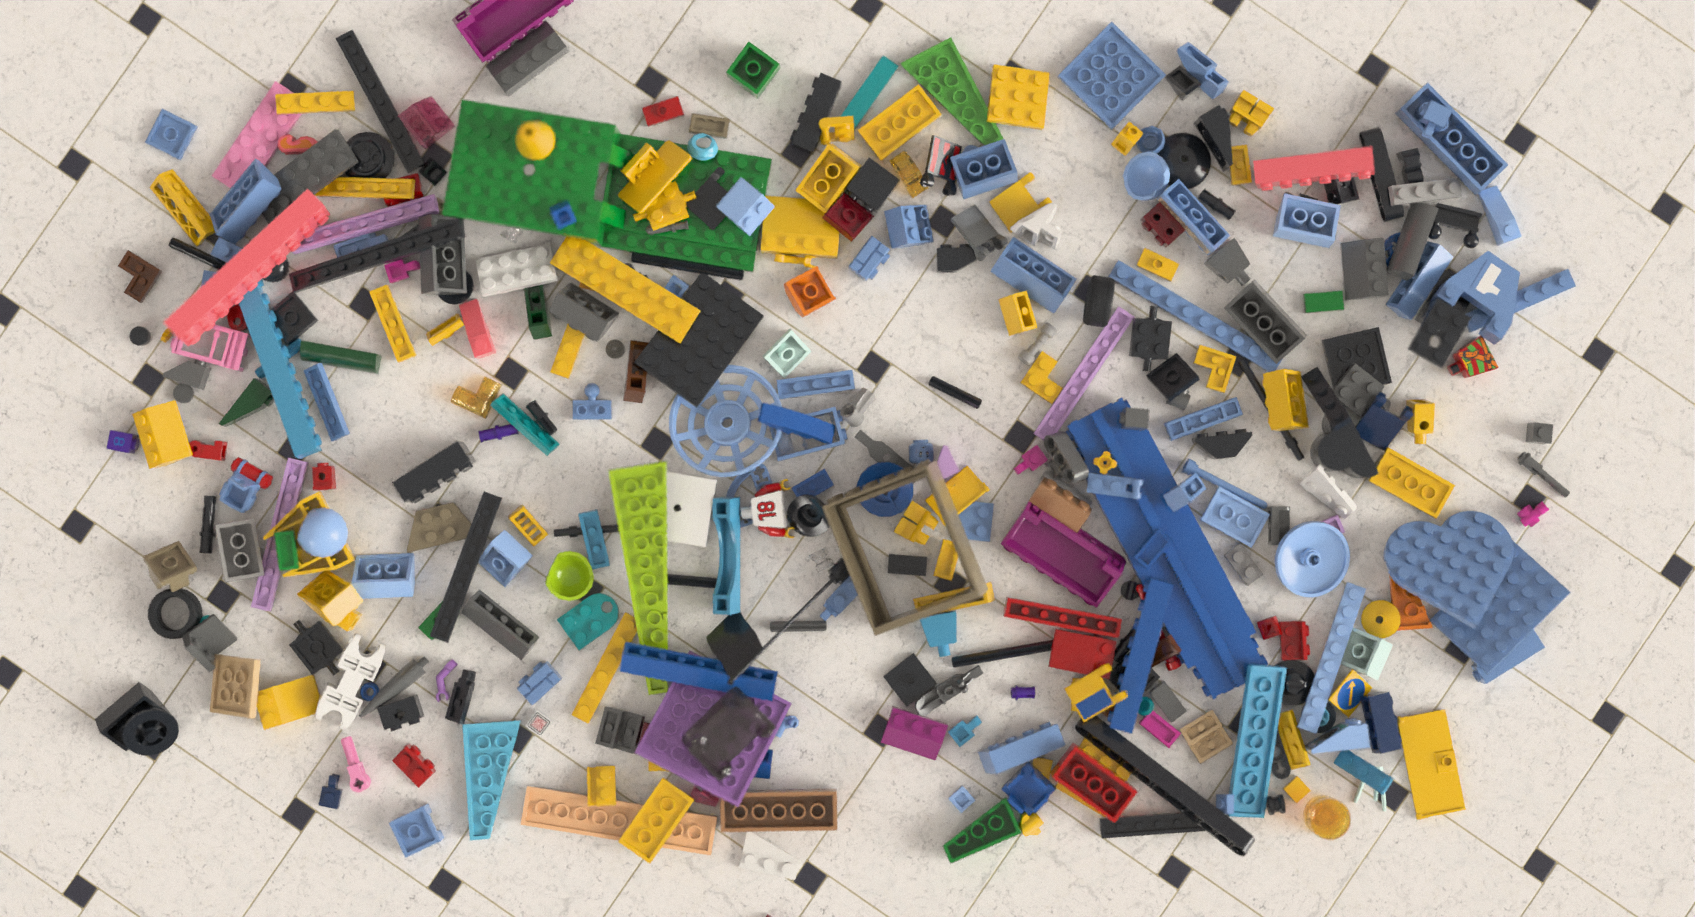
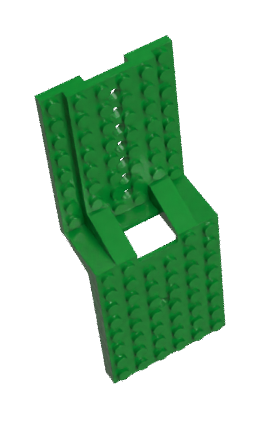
M461 100L442 215L445 217L461 218L463 220L578 238L603 248L638 252L740 269L748 272L754 271L761 226L760 223L749 236L726 216L713 231L686 207L689 217L678 222L688 220V230L681 229L676 230L674 233L668 231L649 235L646 233V227L651 224L647 218L635 222L633 214L638 212L618 197L619 192L629 182L621 170L646 143L651 145L657 152L666 141L621 134L615 124ZM527 122H544L554 133V149L544 159H528L519 152L516 146L517 132ZM674 143L689 154L687 145ZM718 150L716 156L709 160L702 161L692 157L691 161L671 183L676 181L683 195L692 191L696 193L716 168L721 167L725 174L717 183L727 192L742 177L766 197L772 159ZM603 162L609 168L603 201L594 200L599 165ZM527 165L534 166L535 171L532 175L524 173ZM568 200L576 222L558 229L550 212V207Z

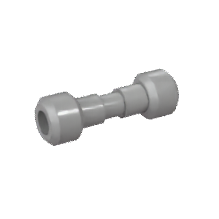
M1044 323L1040 328L1041 333L1036 338V341L1027 350H1023L1019 354V359L1024 364L1031 365L1041 345L1048 338H1053L1057 333L1056 328L1051 324Z

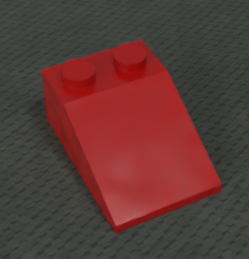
M1055 629L1048 667L1085 675L1092 673L1107 663L1112 667L1117 641ZM1111 671L1102 675L1101 678L1110 679Z

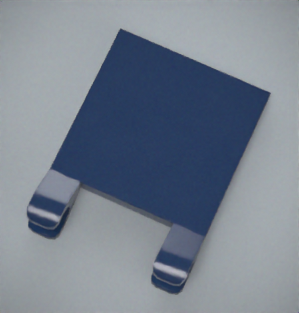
M1379 392L1355 427L1361 439L1385 451L1404 424L1411 419L1413 409L1405 406L1400 416H1397L1382 408L1386 403V394Z

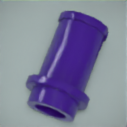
M1015 685L1011 687V699H1035V687H1018Z

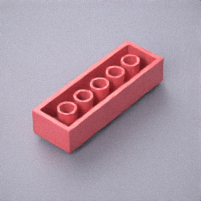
M1372 146L1253 161L1255 184L1261 191H1270L1276 186H1281V189L1292 188L1293 184L1310 186L1312 182L1318 181L1320 184H1328L1334 179H1339V182L1350 181L1351 177L1369 179L1371 178L1370 175H1374Z

